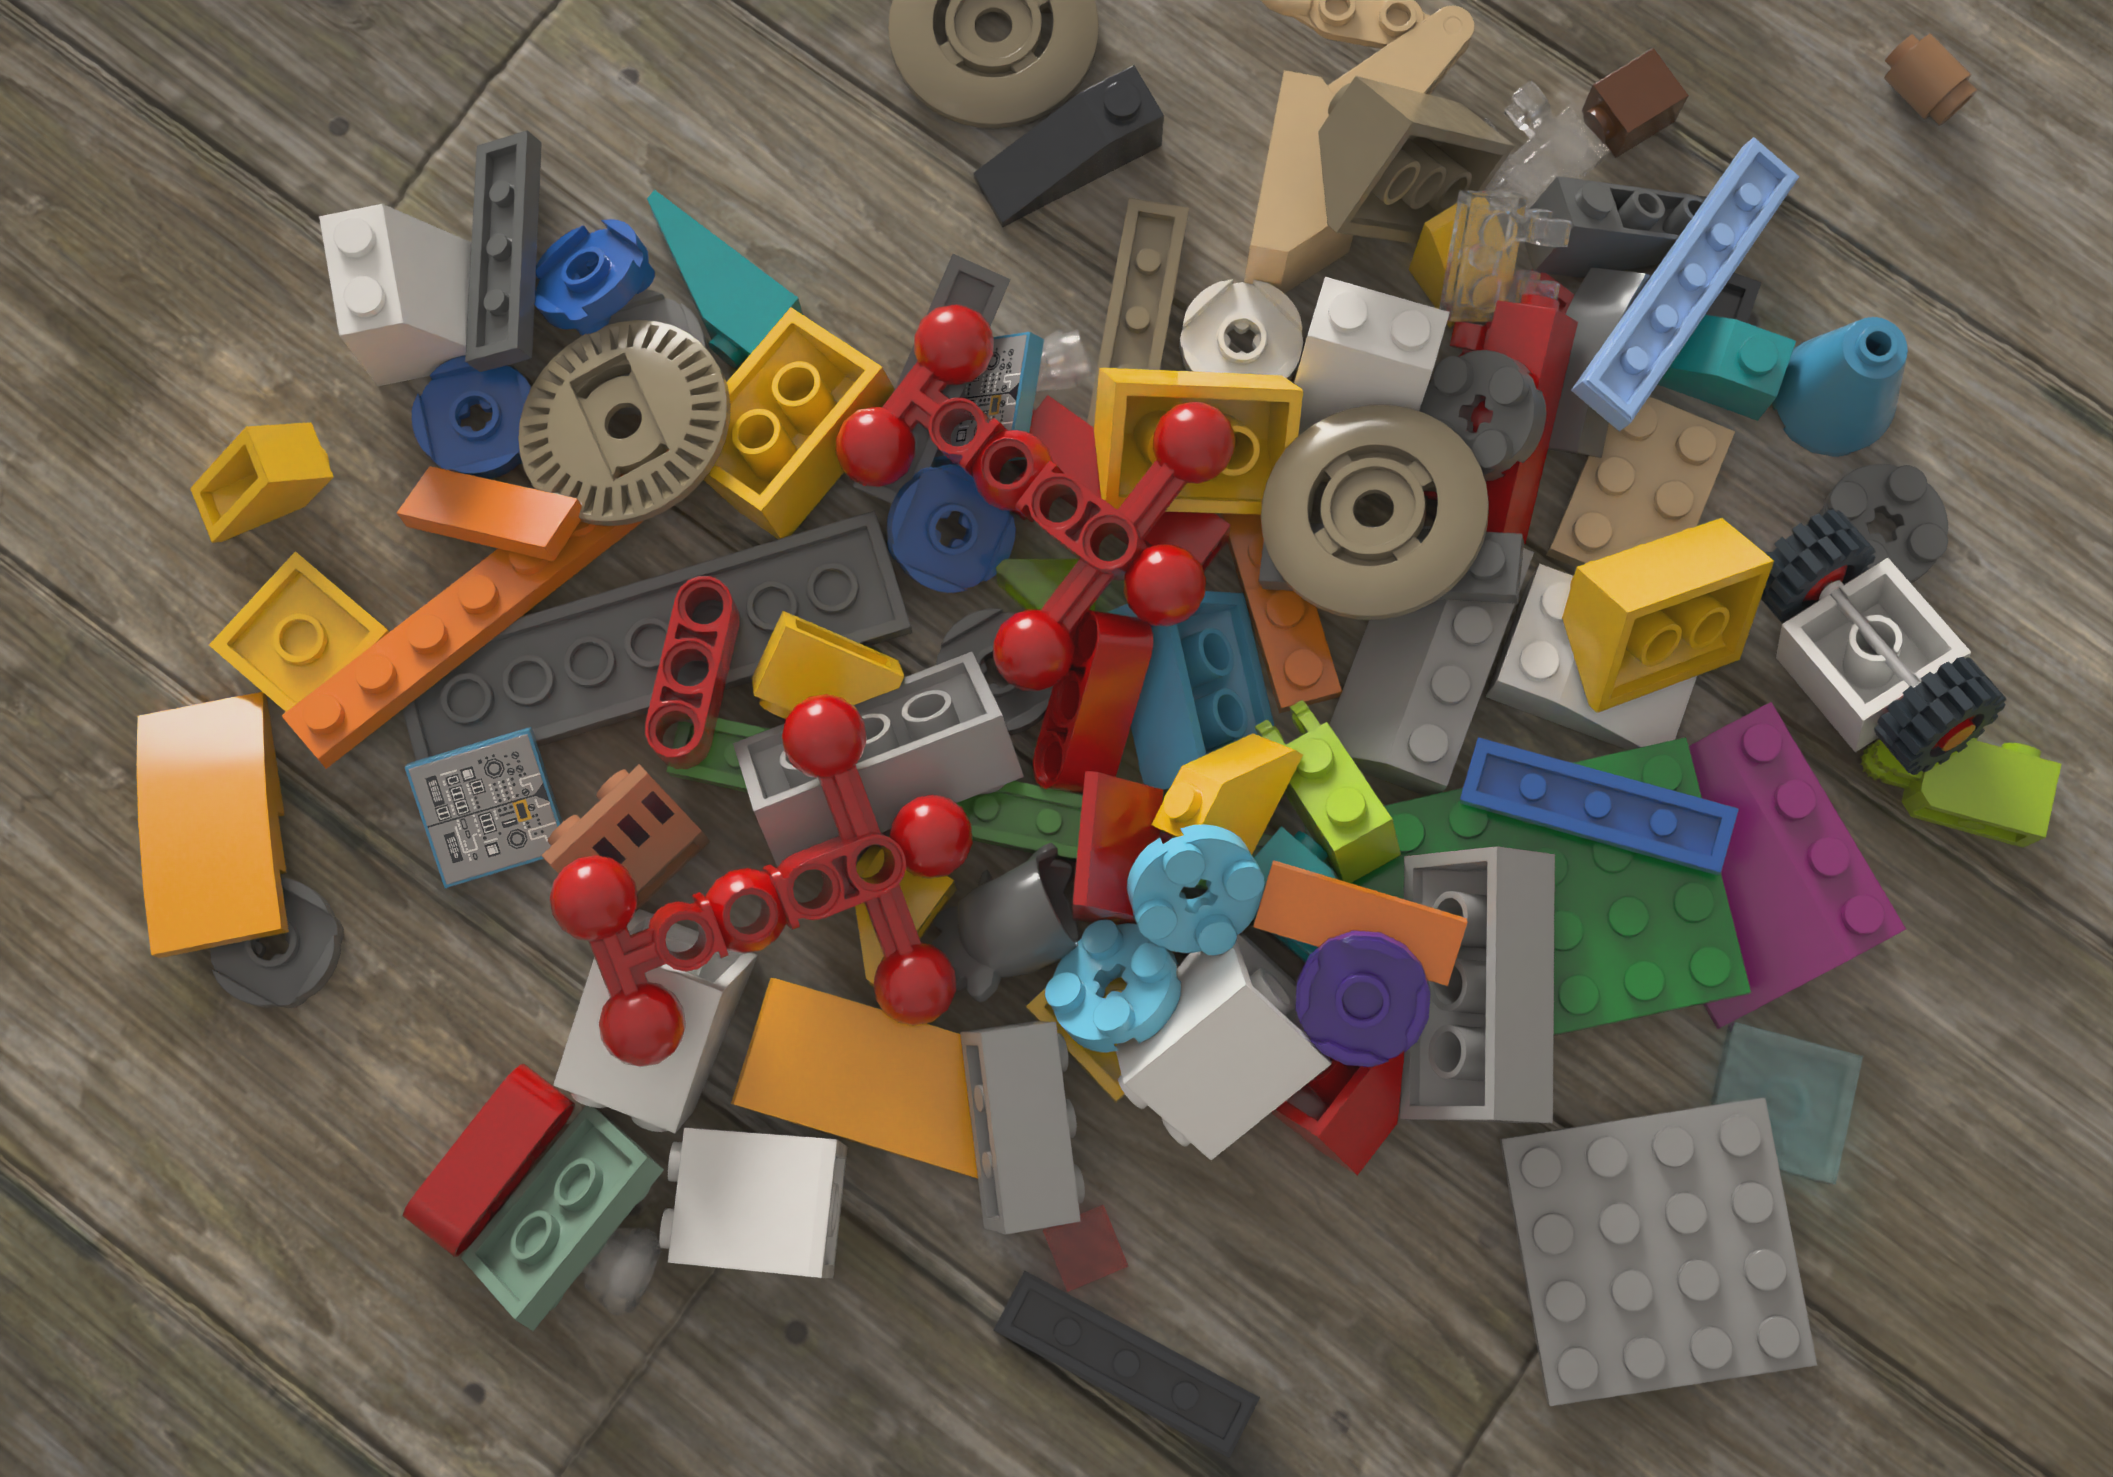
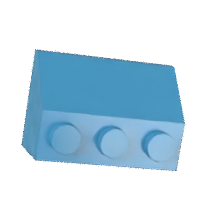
M1205 591V596L1198 610L1186 621L1172 626H1154L1150 624L1153 632V650L1131 729L1143 784L1163 789V796L1170 789L1181 766L1252 733L1257 735L1254 726L1265 720H1269L1274 726L1244 593ZM1128 604L1107 612L1137 617L1128 607Z

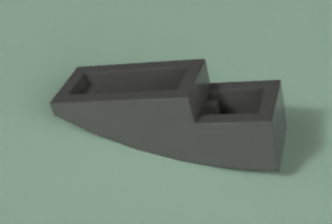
M1591 267L1566 312L1567 316L1578 321L1548 450L1602 458L1609 422L1573 393L1571 389L1652 275Z

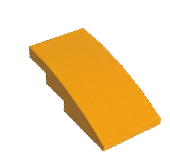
M257 692L138 716V827L151 955L163 958L289 932L280 874L287 873L278 818L285 814L267 695L263 692Z
M770 978L731 1101L732 1105L978 1179L961 1035L959 1033L927 1023L915 1026L898 1023L881 1009L780 979Z

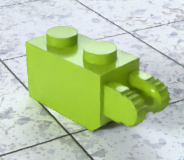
M1301 700L1289 707L1294 725L1303 734L1301 737L1285 744L1279 730L1269 720H1265L1254 727L1257 735L1303 754L1284 793L1313 839L1327 853L1328 857L1326 859L1339 879L1352 883L1401 855L1393 819L1328 722L1321 725L1307 704Z
M1972 738L1966 743L1968 746L1959 753L1957 751L1953 752L1946 762L1941 765L1937 762L1931 770L1926 772L1921 770L1916 775L1908 773L1881 740L1876 741L1874 744L1872 743L1863 750L1864 755L1860 757L1862 759L1860 765L1864 768L1863 772L1868 774L1867 777H1873L1874 780L1879 778L1882 783L1904 788L1901 802L1913 818L2022 848L2046 838L2062 764L2040 758L2041 751L2035 747L2020 743H2004L1999 747L1977 741L1978 738Z

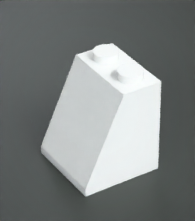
M384 204L319 216L339 336L377 386L427 377L446 361L466 355L472 242Z
M1325 277L1294 382L1295 385L1303 389L1299 435L1328 416L1350 408L1368 405H1394L1419 411L1435 365L1450 312Z
M638 909L627 925L630 935L649 928L650 920L654 914ZM677 923L673 924L668 930L665 939L667 949L674 952L690 949L696 943L699 932ZM728 951L729 956L720 958L714 953L710 961L697 970L685 972L675 970L665 964L645 972L648 982L661 984L676 995L684 1009L686 1026L683 1039L671 1056L659 1064L644 1067L622 1063L610 1055L601 1041L599 1020L602 1008L610 996L594 957L553 1086L571 1092L572 1097L583 1105L594 1108L609 1107L632 1116V1121L644 1129L654 1132L670 1131L676 1133L696 1108L754 967L757 954Z
M1242 932L1237 935L1233 947L1223 954L1214 956L1207 955L1202 951L1189 953L1177 968L1176 976L1181 981V996L1174 1013L1167 1023L1154 1036L1140 1044L1135 1038L1116 1045L1119 1050L1116 1053L1121 1070L1118 1082L1129 1100L1141 1109L1149 1106L1162 1117L1164 1126L1179 1144L1186 1147L1192 1143L1210 1160L1214 1159L1332 1064L1330 1057L1322 1054L1310 1041V1037L1304 1031L1302 1024H1300L1295 1010L1297 983Z
M684 1128L683 1141L672 1143L668 1162V1181L677 1182L674 1209H664L660 1227V1248L669 1249L668 1263L833 1279L848 1147L836 1139Z

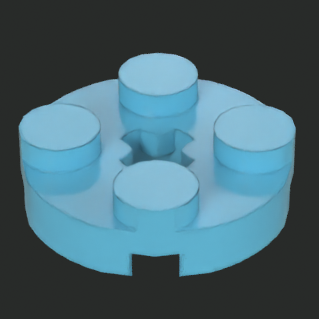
M1204 824L1180 828L1183 836L1172 838L1165 844L1158 838L1140 853L1130 870L1127 880V893L1135 921L1144 937L1160 947L1164 946L1167 950L1181 953L1202 951L1207 955L1214 956L1223 954L1233 947L1237 935L1251 923L1257 914L1264 891V876L1248 847L1235 833L1222 827ZM1200 879L1207 880L1208 890L1200 897L1186 899L1185 894L1181 892L1184 886L1189 888L1195 887Z
M1107 919L1098 920L1090 924L1085 929L1082 939L1078 941L1079 946L1062 958L1058 964L1053 978L1046 986L1045 997L1053 1008L1057 1021L1079 1045L1096 1052L1119 1051L1114 1044L1124 1043L1132 1038H1135L1140 1044L1154 1036L1170 1019L1181 996V981L1176 976V964L1178 963L1172 951L1165 949L1164 946L1160 947L1144 937L1139 931L1137 924L1124 923L1116 925L1113 921ZM1122 977L1127 984L1126 988L1121 993L1111 991L1106 998H1103L1107 985L1114 979Z

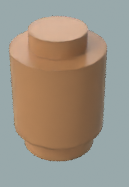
M1931 33L1920 41L1913 34L1910 35L1885 59V62L1891 67L1884 77L1888 84L1924 120L1931 117L1939 126L1958 112L1977 92V89L1968 81L1972 74Z

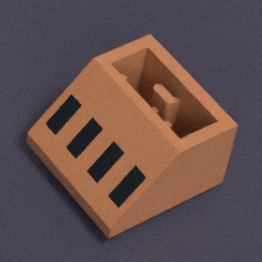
M638 764L630 773L624 769L609 778L597 792L596 797L600 801L581 819L578 815H573L562 822L548 838V843L551 847L541 856L558 874L565 866L578 858L598 855L614 859L627 868L636 882L638 895L637 911L698 854L710 840L644 768Z

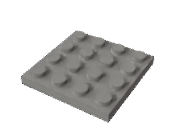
M1765 1097L1500 1139L1546 1400L1549 1406L1817 1366Z

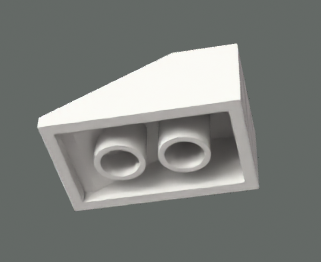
M1539 564L1526 584L1486 697L1627 750L1675 740L1697 676L1599 713L1595 712L1588 704L1562 619L1573 576Z

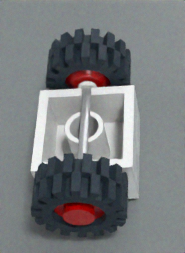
M1833 509L1827 510L1823 516L1816 514L1810 517L1806 526L1802 523L1798 524L1792 529L1793 534L1787 539L1782 536L1775 542L1774 545L1777 548L1773 552H1765L1774 560L1761 600L1782 623L1776 659L1855 752L1879 738L1906 771L1916 775L1921 770L1923 772L1931 770L1937 762L1939 765L1946 762L1953 752H1961L1968 746L1966 743L1969 740L1978 738L1985 732L1984 726L1992 724L1998 718L1997 713L2002 711L2006 705L2004 703L2006 697L1970 658L1971 651L1889 558H1886L1870 569L1867 567L1874 563L1876 558L1874 553L1876 551L1840 510L1835 512Z

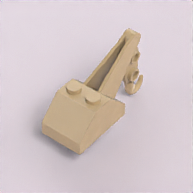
M1260 0L1269 10L1283 16L1295 18L1313 29L1323 38L1379 48L1381 50L1329 85L1325 83L1322 77L1284 70L1244 279L1245 283L1253 284V280L1266 282L1285 294L1349 252L1353 235L1337 233L1327 225L1318 131L1329 116V104L1336 93L1342 87L1351 83L1355 76L1431 95L1469 47L1474 32V21L1467 10L1459 6H1446L1432 15H1427L1414 0Z

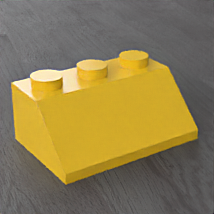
M790 307L726 382L731 403L729 428L721 453L709 474L704 478V481L739 513L775 538L782 539L791 536L844 473L836 454V437L843 421L857 410L883 407L893 394L894 387L883 367Z
M1099 368L1094 436L1101 498L1118 510L1156 461L1153 452V437L1161 417L1176 405L1187 402H1203L1219 409L1230 421L1235 434L1234 453L1227 468L1212 480L1199 484L1187 483L1167 508L1166 512L1261 514L1262 498L1267 480L1285 449L1299 435L1303 389L1282 375Z
M1719 518L1578 566L1571 580V589L1562 619L1589 706L1599 713L1740 660L1774 560L1727 521Z

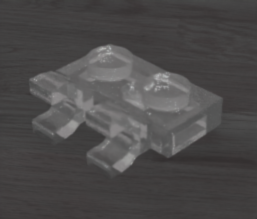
M1532 80L1513 94L1511 98L1513 103L1504 111L1507 118L1524 131L1530 140L1512 155L1509 154L1480 195L1515 234L1520 232L1518 225L1520 219L1557 176L1582 179L1600 164L1610 152L1570 107L1555 117L1551 113L1550 104L1546 96ZM1486 117L1485 119H1483L1484 122H1486L1489 126H1491L1494 130H1496V131L1500 134V132H1499V131L1496 129V127L1488 120L1487 117Z
M1459 190L1439 309L1450 312L1448 316L1450 322H1487L1493 320L1497 300L1520 303L1522 294L1540 295L1557 300L1560 288L1559 283L1549 280L1540 281L1541 273L1535 270L1514 271L1519 242H1528L1547 247H1567L1572 222L1567 219H1551L1552 212L1547 209L1525 210L1527 197L1515 191Z

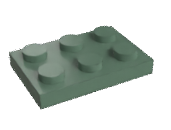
M585 1106L463 1254L461 1259L516 1321L534 1331L549 1311L559 1304L566 1290L592 1258L602 1251L609 1237L635 1205L645 1198L652 1184L664 1169L605 1113L598 1108Z

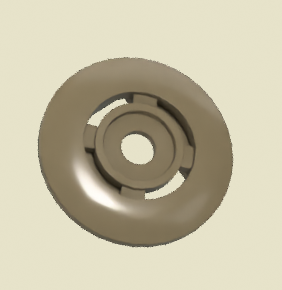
M893 0L889 12L888 31L891 53L896 68L907 87L915 97L939 115L957 123L977 128L998 129L1015 127L1033 122L1057 109L1077 91L1086 78L1094 61L1098 45L1099 21L1095 0H949L951 2L945 16L947 42L941 46L936 41L934 29L937 11L943 0ZM989 12H999L1008 17L1012 24L1009 36L995 43L981 39L976 33L975 25L982 15ZM1040 12L1051 13L1053 19L1052 35L1046 49L1037 58L1034 52L1041 39L1042 21Z
M632 320L606 325L597 332L584 334L567 345L548 363L531 387L524 403L519 424L518 440L520 457L529 480L536 490L578 499L582 506L579 514L581 522L592 525H627L650 519L667 511L681 502L699 486L709 474L721 453L729 428L731 407L728 385L724 374L715 358L699 340L686 331L670 324L657 321ZM628 373H630L629 376H620V375H623V374H628ZM626 407H634L640 410L642 416L641 424L633 435L624 439H616L609 435V421L618 410Z
M1368 405L1350 408L1328 416L1301 433L1285 449L1276 462L1265 487L1261 509L1262 533L1268 554L1277 572L1302 599L1321 610L1337 616L1357 620H1380L1412 613L1435 602L1449 592L1465 576L1476 560L1484 542L1488 526L1489 501L1487 486L1480 464L1463 439L1446 424L1428 414L1411 408L1394 405ZM1321 481L1328 482L1321 500V517L1324 528L1313 534L1310 521L1315 491ZM1424 491L1437 492L1438 507L1436 518L1429 534L1420 543L1417 537L1423 529L1427 511ZM1374 493L1385 495L1394 505L1393 514L1388 522L1373 528L1361 525L1354 516V510L1359 500L1366 495Z

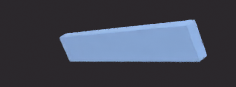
M1753 137L1740 149L1692 220H1690L1571 389L1573 393L1619 432L1633 421L1799 178L1794 171L1756 138Z

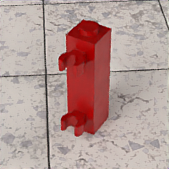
M1522 294L1520 303L1497 300L1491 328L1455 321L1449 345L1453 348L1462 349V352L1465 354L1477 350L1499 352L1521 362L1532 373L1529 375L1533 378L1536 389L1543 393L1546 403V421L1542 437L1535 451L1524 463L1517 461L1510 469L1501 472L1505 476L1486 482L1489 501L1486 532L1522 534L1524 544H1526L1578 325V321L1558 310L1559 301L1534 294ZM1485 401L1480 402L1474 408L1471 415V422H1473V431L1477 433L1481 423H1490L1493 417V411L1485 408ZM1424 491V496H1427L1428 499L1438 501L1437 492Z
M1047 395L1036 410L1033 409L1029 433L1038 437L1046 445L1053 462L1058 465L1064 474L1077 479L1101 497L1094 427ZM1026 458L1024 460L1011 461L1024 471L1013 483L1018 482L1024 476L1027 470ZM1060 496L1077 509L1078 499L1076 496ZM1012 511L1024 521L1027 519L1019 511ZM1165 511L1144 539L1147 548L1158 544L1177 545L1190 551L1201 563L1205 572L1228 542L1231 524L1215 513ZM1121 532L1112 533L1125 544H1129L1127 534Z

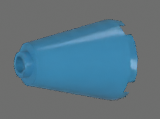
M1868 317L1807 340L1795 347L1778 395L1772 402L1774 411L1777 409L1785 425L1783 430L1788 437L1812 453L1832 457L1849 455L1851 452L1861 450L1879 440L1892 423L1897 408L1908 353L1907 342L1902 331L1886 319Z

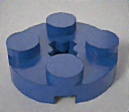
M615 219L601 220L607 229L597 230L589 233L584 225L573 229L552 244L539 259L536 265V276L540 281L536 287L534 305L551 325L565 330L576 329L582 336L597 332L608 325L611 316L622 309L635 294L645 291L653 283L655 271L649 264L648 250L634 230L623 221Z
M465 355L453 358L438 366L429 375L432 380L425 386L421 396L419 393L417 394L412 406L413 431L425 454L441 469L486 479L500 477L513 470L518 464H523L520 457L518 438L523 406L531 389L526 378L517 370L515 371L507 365L479 372L465 362ZM480 404L487 413L493 412L492 419L486 422L485 428L479 431H473L471 426L461 427V420L470 416V406Z
M944 465L934 468L928 467L915 473L913 478L906 482L896 494L887 519V545L892 557L897 560L903 571L911 579L936 591L956 593L965 591V588L974 587L982 581L986 582L999 573L1011 554L1016 528L1014 517L1010 514L1009 510H1001L988 504L978 493L974 478L961 466ZM952 511H958L961 513L959 524L967 528L966 534L962 540L952 538L948 546H943L939 542L941 533L936 530V524L939 518H948Z

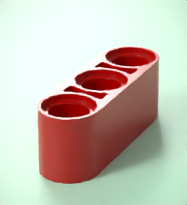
M698 576L688 580L680 587L675 597L645 722V736L650 747L666 765L675 769H689L697 766L709 753L740 624V614L729 589L720 580L710 576ZM716 600L723 603V611L714 622L699 624L692 621V614L701 602ZM703 661L709 664V672L701 683L694 686H684L678 683V674L686 663ZM677 722L693 724L694 735L686 746L679 749H670L663 745V736L672 724Z
M1089 610L1072 631L1071 635L1075 644L1073 662L1067 675L1052 688L1034 752L1033 772L1036 782L1040 787L1083 793L1085 771L1099 772L1116 777L1153 650L1151 626L1138 617Z
M519 1065L499 1085L419 1187L404 1209L403 1217L454 1258L458 1257L480 1235L572 1115L576 1106L575 1103L527 1065Z

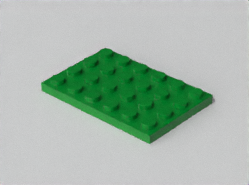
M1686 737L1574 762V764L1702 798ZM1463 788L1385 805V809L1393 819L1401 855L1351 883L1404 899V856L1488 847H1505L1555 854L1553 1036L1749 995L1751 993L1721 873L1718 876L1460 803ZM1304 825L1306 834L1313 839L1310 832ZM1325 859L1324 863L1332 869L1335 878L1340 880L1328 860Z

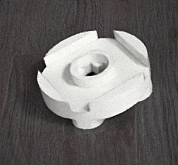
M1233 279L1217 282L1203 290L1192 301L1185 313L1179 343L1184 367L1189 372L1282 375L1290 381L1298 369L1304 343L1301 317L1288 296L1269 283L1253 280V284L1245 282L1233 284ZM1232 329L1239 334L1251 330L1256 335L1252 342L1254 351L1247 354L1243 351L1233 352L1229 349L1231 340L1227 333Z

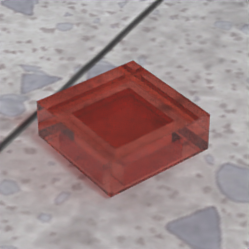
M1104 1205L1081 1213V1222L1043 1229L1067 1292L1128 1267Z

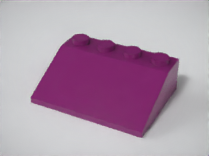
M1772 702L1689 746L1702 799L1739 809L1721 876L1751 993L1749 995L1703 1004L1716 1028L1719 1029L1903 932L1906 928Z

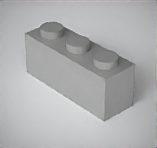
M1032 1021L960 1032L984 1229L1006 1235L1081 1222L1079 1204L1084 1201L1085 1187L1082 1173L1079 1167L1073 1163L1070 1139L1076 1134V1115L1071 1101L1065 1098L1062 1074L1068 1067V1050L1062 1034L1057 1033L1056 1022Z

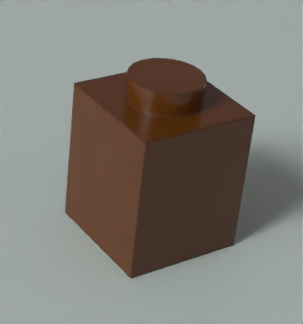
M1652 48L1593 84L1581 111L1584 114L1585 126L1593 139L1600 144L1605 143L1615 158L1674 123L1689 95L1655 49Z

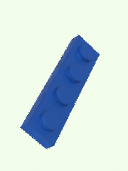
M1479 737L1460 797V803L1718 876L1722 871L1739 810L1735 807Z

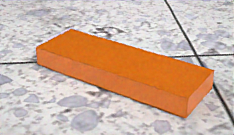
M429 466L397 514L405 526L555 561L581 521L579 514L582 506L576 498Z
M1273 860L1253 927L1320 947L1329 938L1353 930L1381 932L1404 943L1422 963L1429 981L1448 986L1468 922L1467 918Z

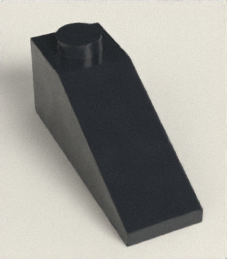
M1135 65L1077 94L973 173L974 179L1003 228L1161 147L1164 114Z

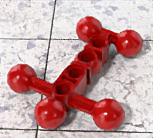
M962 305L938 307L921 320L914 336L916 364L883 407L857 410L843 421L836 437V454L841 469L851 480L863 486L873 487L894 484L909 472L914 460L916 440L913 429L919 423L929 431L931 440L938 449L954 464L961 466L974 478L978 493L988 504L1001 510L1019 511L1029 521H1036L1051 538L1079 558L1078 562L1041 610L1028 609L1016 613L1001 624L993 646V658L998 672L1009 684L1021 690L1040 691L1057 684L1067 675L1073 662L1075 644L1071 635L1072 631L1112 580H1124L1123 592L1128 607L1139 619L1154 626H1172L1186 621L1198 610L1205 596L1206 577L1201 563L1190 551L1177 545L1158 544L1147 548L1144 538L1187 483L1199 484L1210 481L1227 468L1234 453L1235 434L1228 418L1219 409L1203 402L1179 404L1164 414L1155 429L1153 437V452L1156 461L1117 510L1077 479L1064 474L1058 465L1053 462L1049 449L1038 437L1026 431L1007 430L997 419L993 418L990 420L976 403L966 398L950 399L942 393L947 385L970 383L987 370L993 356L994 337L989 323L979 312ZM975 420L977 422V432L974 438L963 446H952L951 434L954 428L963 421ZM1015 457L1026 458L1027 470L1024 476L1018 482L1002 484L1000 482V471L1003 465ZM1063 495L1076 496L1078 499L1077 509L1070 519L1064 522L1050 521L1049 509L1053 501ZM1115 532L1128 535L1129 544L1124 555L1114 561L1100 559L1099 546L1106 536Z
M829 694L808 697L797 704L786 718L782 733L784 752L793 767L808 777L819 779L840 836L790 855L782 860L777 869L769 864L762 867L763 871L750 868L730 871L715 881L706 896L698 892L692 895L694 903L689 904L678 901L664 905L651 918L649 928L630 935L627 925L634 917L637 907L636 882L627 868L612 858L598 855L578 858L565 866L554 880L550 895L552 915L562 930L575 939L589 942L610 996L602 1008L599 1020L601 1041L610 1055L622 1063L638 1067L659 1064L675 1052L683 1039L686 1026L683 1006L676 995L663 985L648 982L645 972L665 964L675 970L692 971L707 964L714 953L720 958L729 956L728 951L743 954L761 951L777 940L786 925L791 930L800 927L798 919L818 920L827 918L861 903H865L884 955L874 976L876 1001L883 1012L898 1023L915 1026L931 1023L948 1010L956 993L954 967L947 955L934 945L921 943L899 883L904 878L905 870L914 876L933 879L947 876L958 869L965 862L973 844L971 822L963 808L950 798L928 795L917 797L904 805L893 820L890 837L882 834L856 766L864 753L866 745L865 723L856 707L844 698ZM869 845H880L884 852L882 868L872 877H860L856 869L857 856ZM806 870H819L823 878V886L819 895L808 902L796 901L793 887L797 877ZM744 895H757L761 901V912L757 920L749 926H733L730 920V910L734 902ZM682 920L695 921L698 924L699 935L693 947L682 952H674L667 949L665 939L670 927Z

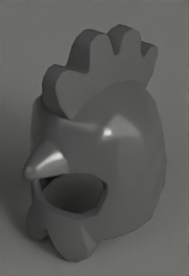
M1048 843L1039 848L1029 860L998 878L993 879L990 872L985 870L982 872L978 887L958 902V906L940 911L935 916L933 923L941 935L931 945L945 953L953 965L956 977V991L967 988L970 996L975 1001H986L996 992L1001 978L1024 976L1043 970L1061 961L1062 958L1079 946L1078 941L1081 939L1077 922L1073 921V911L1064 892L1073 879V868L1068 862L1054 860L1058 855V848L1053 843Z

